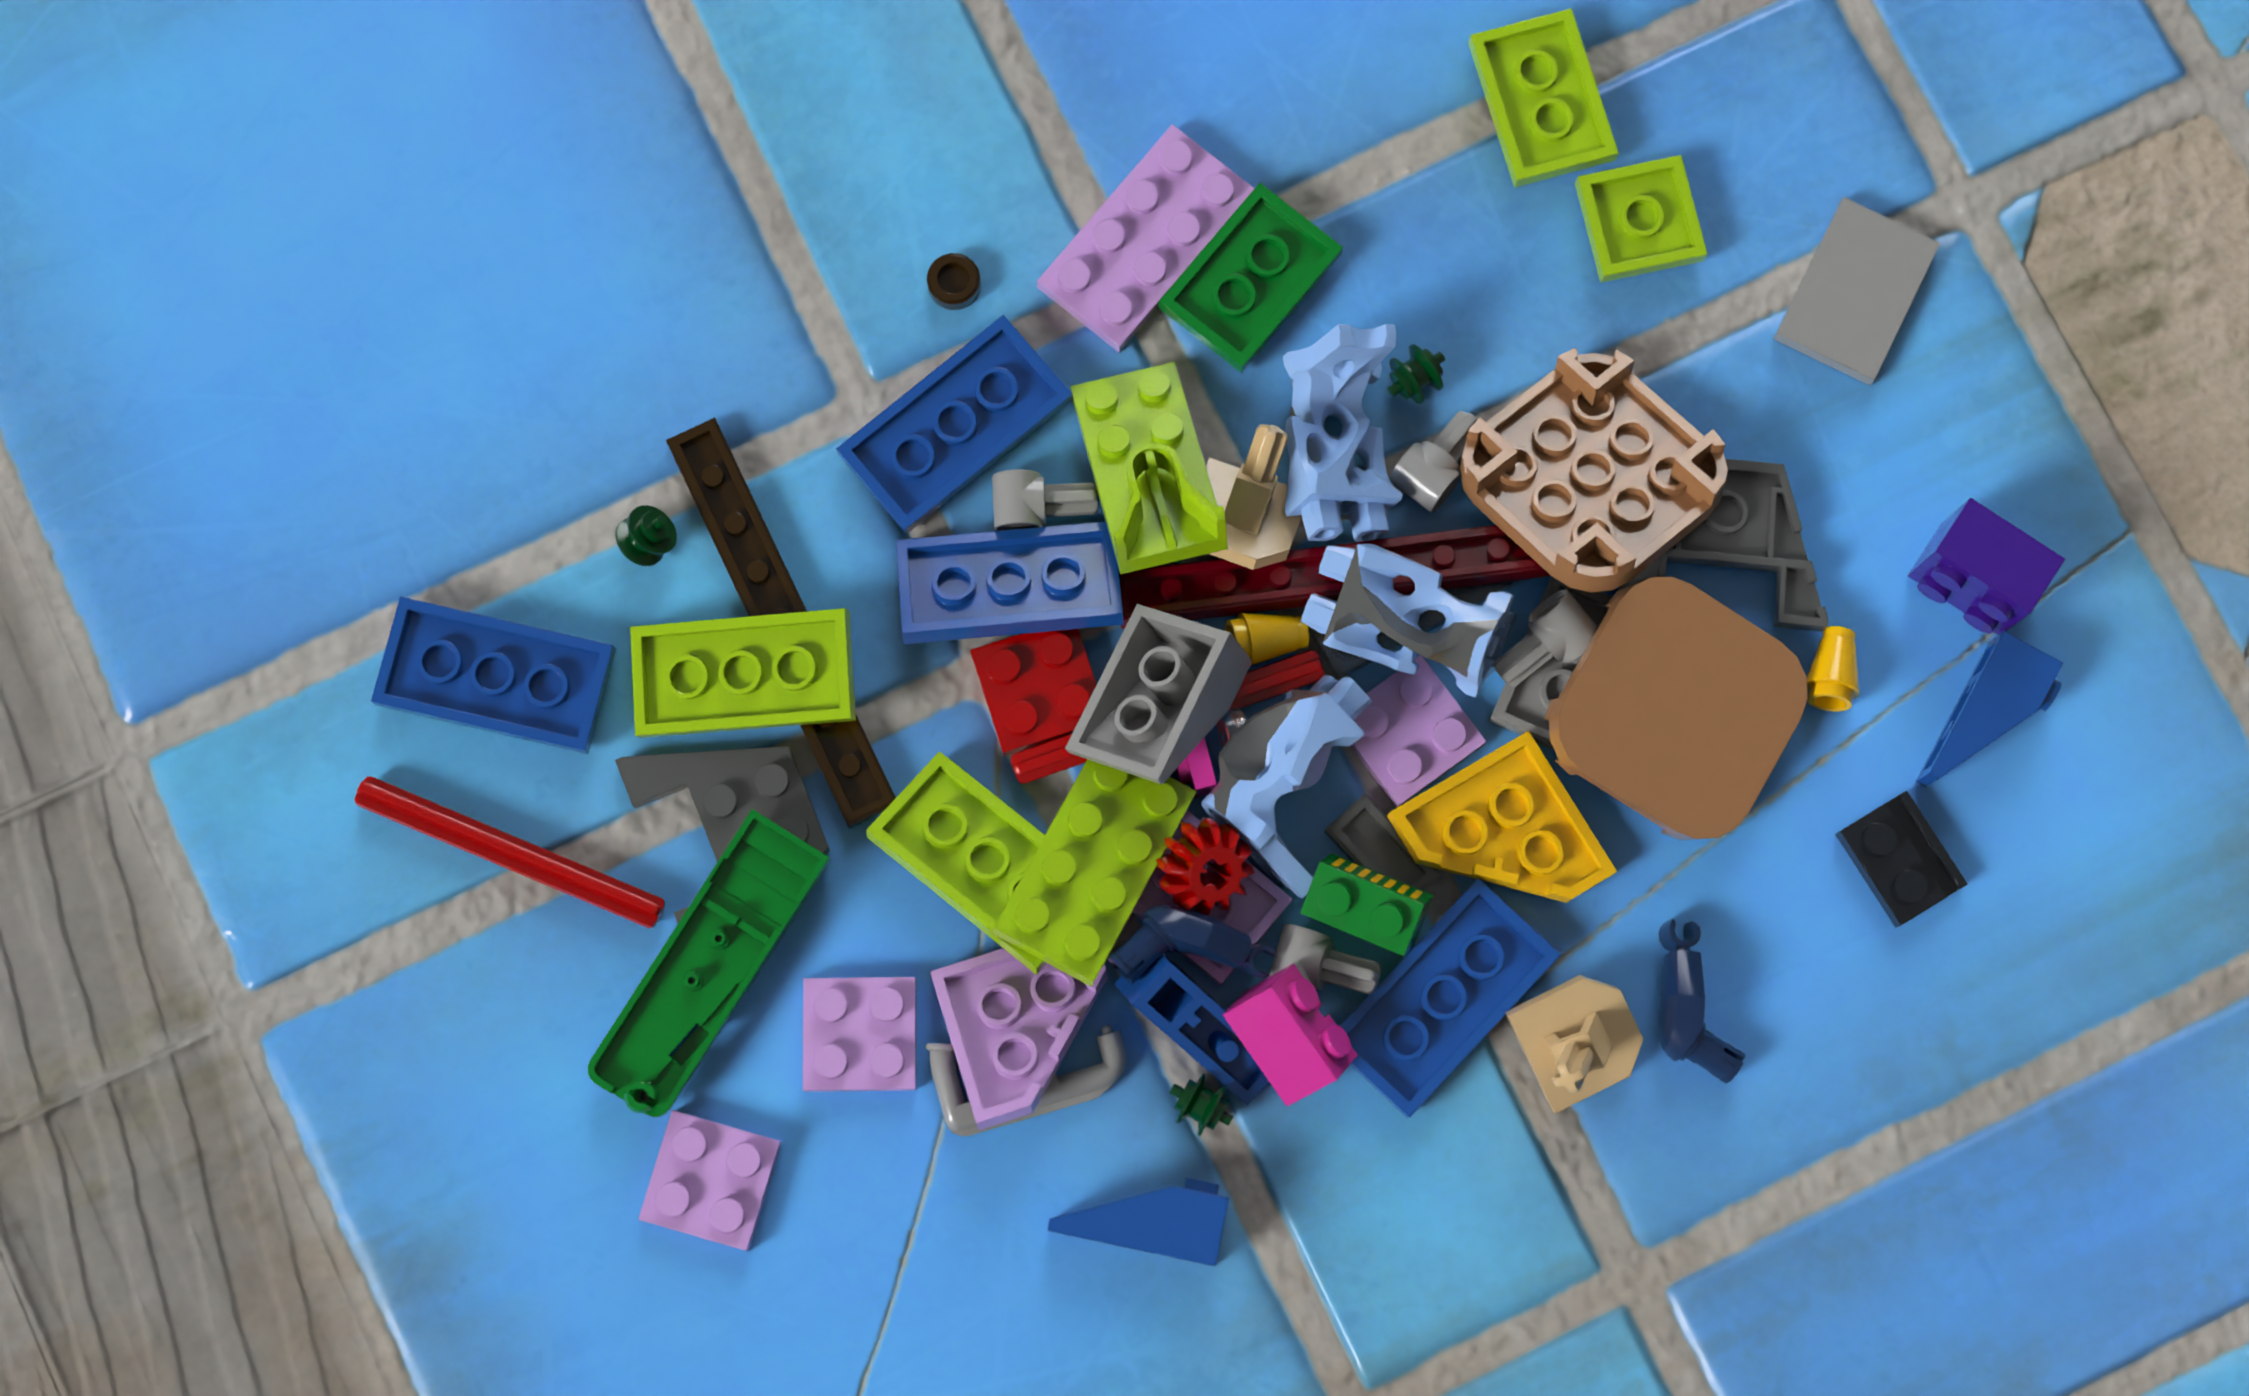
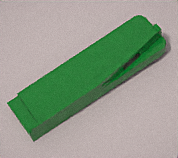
M751 809L588 1064L590 1079L603 1089L623 1099L634 1112L645 1113L652 1117H661L667 1114L831 861L830 857ZM696 1024H699L695 1031L688 1037V1039L681 1045V1047L674 1053V1055L671 1056L670 1054L676 1049V1047L682 1042V1040L689 1034V1032L696 1026Z

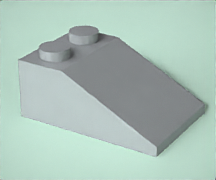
M1137 604L1065 749L1070 754L1162 785L1230 709L1252 664V660L1230 632Z

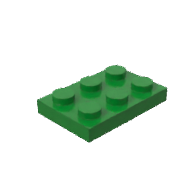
M1259 183L1159 300L1158 308L1242 373L1341 256L1343 247Z

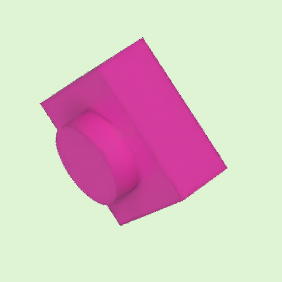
M1205 738L1176 768L1178 781L1184 785L1190 784L1191 789L1197 791L1194 798L1208 795L1217 786Z

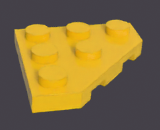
M1529 731L1390 811L1387 815L1390 823L1417 864L1474 879L1479 878L1481 881L1565 903L1617 872Z

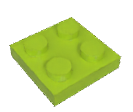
M1681 155L1577 177L1575 186L1600 283L1703 262L1708 254Z

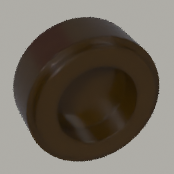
M949 253L937 258L931 264L927 273V286L931 298L936 304L948 310H960L971 305L977 299L981 289V279L977 265L969 257L958 253Z

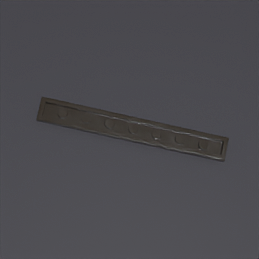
M710 419L667 439L666 442L748 616L806 612L807 610L716 419ZM857 715L856 721L800 725L849 829L880 815L894 801L896 797Z

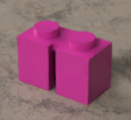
M1294 963L1245 990L1222 1014L1286 1106L1336 1081L1357 1057V1053L1351 1046L1350 1039L1345 1030L1334 1022L1330 1014L1323 1017L1318 1010L1322 1003L1319 1000L1315 987L1302 976Z

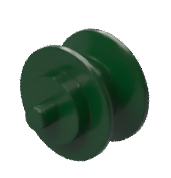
M1412 344L1409 346L1410 359L1402 363L1396 358L1389 360L1392 370L1389 376L1393 384L1387 390L1392 397L1400 393L1405 399L1411 398L1414 402L1421 404L1424 402L1422 390L1430 385L1436 390L1443 389L1441 378L1443 370L1440 364L1445 361V357L1441 352L1433 355L1429 350H1422L1417 345Z
M642 505L633 509L628 518L618 524L615 538L620 551L626 558L641 566H652L657 564L665 553L673 549L677 541V533L674 524L664 512L653 506Z
M1202 1073L1197 1083L1189 1079L1185 1088L1174 1083L1169 1093L1179 1098L1174 1109L1181 1112L1176 1123L1179 1124L1187 1117H1190L1198 1122L1199 1136H1201L1205 1127L1214 1130L1218 1121L1229 1126L1234 1116L1224 1111L1229 1100L1222 1097L1227 1086H1223L1216 1092L1205 1088L1204 1073Z

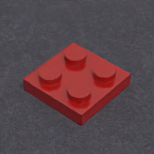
M1078 629L1019 634L970 650L1003 756L1073 733L1097 685Z

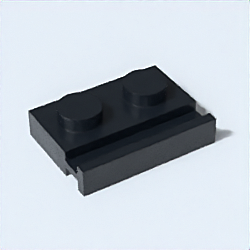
M1907 790L1835 834L1895 928L1968 885Z

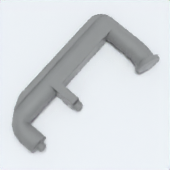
M1111 1025L1102 1027L1103 1035L1096 1038L1103 1063L1057 1077L1055 1073L1032 1114L982 1130H978L970 1102L966 1103L952 1044L927 1043L925 1048L929 1050L932 1077L948 1129L959 1136H971L1098 1098L1124 1072L1127 1059L1121 1031L1113 1032Z

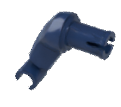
M1157 905L1142 913L1144 916L1141 920L1143 926L1124 945L1108 957V961L1114 966L1115 970L1126 981L1133 984L1166 951L1172 953L1175 950L1179 953L1195 954L1231 968L1242 967L1243 971L1248 975L1259 978H1267L1270 975L1260 972L1255 968L1254 957L1256 954L1263 951L1268 955L1277 957L1276 949L1269 945L1251 944V938L1247 934L1212 916L1181 907Z
M1674 919L1663 923L1658 933L1661 945L1666 950L1671 951L1663 959L1661 975L1659 1035L1662 1049L1673 1061L1688 1059L1727 1084L1741 1069L1745 1053L1725 1043L1705 1029V992L1701 952L1690 950V947L1696 945L1700 940L1701 930L1693 921L1686 923L1683 929L1684 941H1681L1675 933L1676 922Z

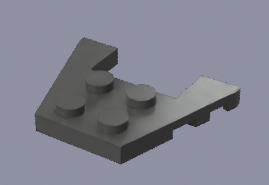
M1725 459L1728 468L1726 483L1720 503L1711 515L1635 578L1618 587V590H1621L1650 577H1666L1667 562L1776 572L1774 627L1822 632L1828 627V616L1825 606L1821 607L1815 586L1817 578L1812 561H1808L1800 534L1803 529L1784 464Z
M789 746L628 756L615 760L632 806L635 809L689 788L717 862L751 809L826 855L830 851ZM688 907L674 912L677 923H679Z

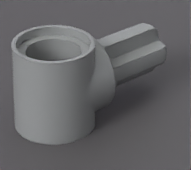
M1460 411L1456 413L1433 443L1423 441L1421 444L1418 442L1414 443L1393 469L1389 477L1392 484L1429 512L1434 513L1447 499L1460 479L1458 462L1462 458L1467 432L1477 421V418L1471 413Z
M1023 469L1006 470L992 475L995 531L1043 527V525H1046V517L1093 515L1097 513L1098 495L1096 485L1093 483L1044 485V476H1041L1039 472Z
M1567 589L1559 590L1543 600L1532 611L1528 618L1530 622L1528 626L1532 629V632L1495 661V670L1507 685L1516 687L1553 656L1558 662L1562 661L1563 663L1571 662L1582 656L1598 626Z
M1284 924L1276 949L1277 957L1274 956L1269 975L1271 976L1294 963L1302 976L1312 983L1316 991L1317 989L1321 990L1326 983L1371 994L1374 993L1379 984L1381 965L1376 961L1335 951L1334 942L1331 941L1332 938L1325 934L1301 926Z

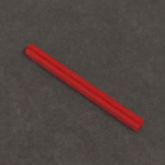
M1308 650L1248 671L1226 714L1282 695L1291 689H1299L1318 682L1324 675V667L1318 653L1315 650ZM1072 733L1013 753L1011 755V765L1020 784H1027L1084 764L1087 759L1070 754L1065 749Z
M367 776L357 789L354 801L357 806L641 926L649 929L654 928L662 917L665 907V901L662 898L372 776Z

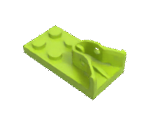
M1175 362L1070 386L1071 393L1073 394L1072 401L1120 574L1228 549L1226 518L1223 505H1217Z

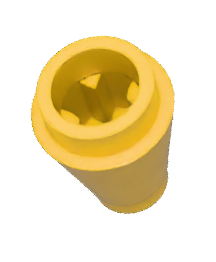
M1239 613L1237 619L1227 620L1225 624V631L1233 635L1251 658V666L1300 648H1307L1309 645L1308 625L1301 622L1302 615Z
M1830 626L1823 631L1807 676V701L1811 706L1825 711H1846L1852 707L1853 699L1859 696L1856 633L1846 627Z

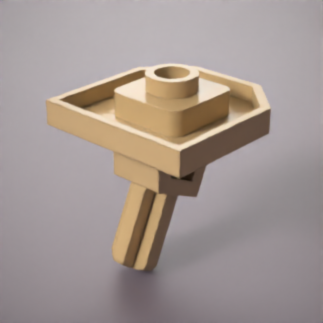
M1261 424L1256 428L1245 464H1242L1241 468L1209 457L1206 468L1217 505H1223L1228 549L1209 553L1210 555L1252 570L1287 559L1302 517L1286 516L1287 485L1277 482L1279 476H1276V472L1288 440L1287 433L1281 430L1280 427L1272 424Z
M1578 975L1505 1012L1547 1102L1555 1114L1630 1077L1644 1040L1621 990L1616 986L1582 975Z

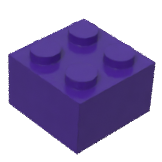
M1970 497L1939 526L1907 576L1918 583V590L1929 599L1938 603L1948 602L1965 613L1963 618L1975 629L1984 633L1991 634L1994 632L1999 635L2032 612L2065 561V558Z

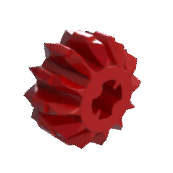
M1202 817L1196 828L1190 823L1181 822L1182 838L1178 841L1171 837L1164 838L1165 845L1171 850V853L1168 856L1156 859L1158 867L1166 873L1159 880L1161 888L1168 894H1173V902L1181 908L1189 910L1193 907V910L1206 915L1210 914L1214 905L1221 910L1230 911L1229 896L1231 894L1247 895L1245 887L1240 884L1241 878L1255 874L1253 866L1245 861L1253 851L1248 843L1239 839L1238 831L1227 823L1225 825L1222 823L1219 826L1213 819Z

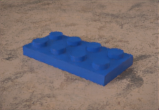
M1002 315L837 447L836 450L841 459L907 535L1073 400V394L1010 321Z
M1106 521L896 540L901 625L904 644L1124 625L1118 564Z
M400 596L371 702L380 707L589 754L616 648L607 643Z
M1478 878L1383 979L1374 993L1369 994L1340 1025L1347 1033L1351 1046L1357 1053V1057L1350 1065L1399 1112L1409 1119L1506 1015L1505 1012L1510 1010L1561 954Z

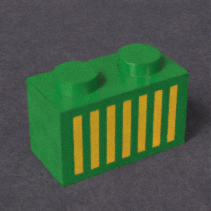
M1331 853L1319 862L1300 913L1405 956L1416 943L1434 895Z

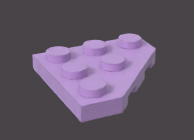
M1004 948L930 971L978 1130L1032 1114L1035 1111L1108 979L1105 965L1100 970L1092 987L1048 963L1036 975Z

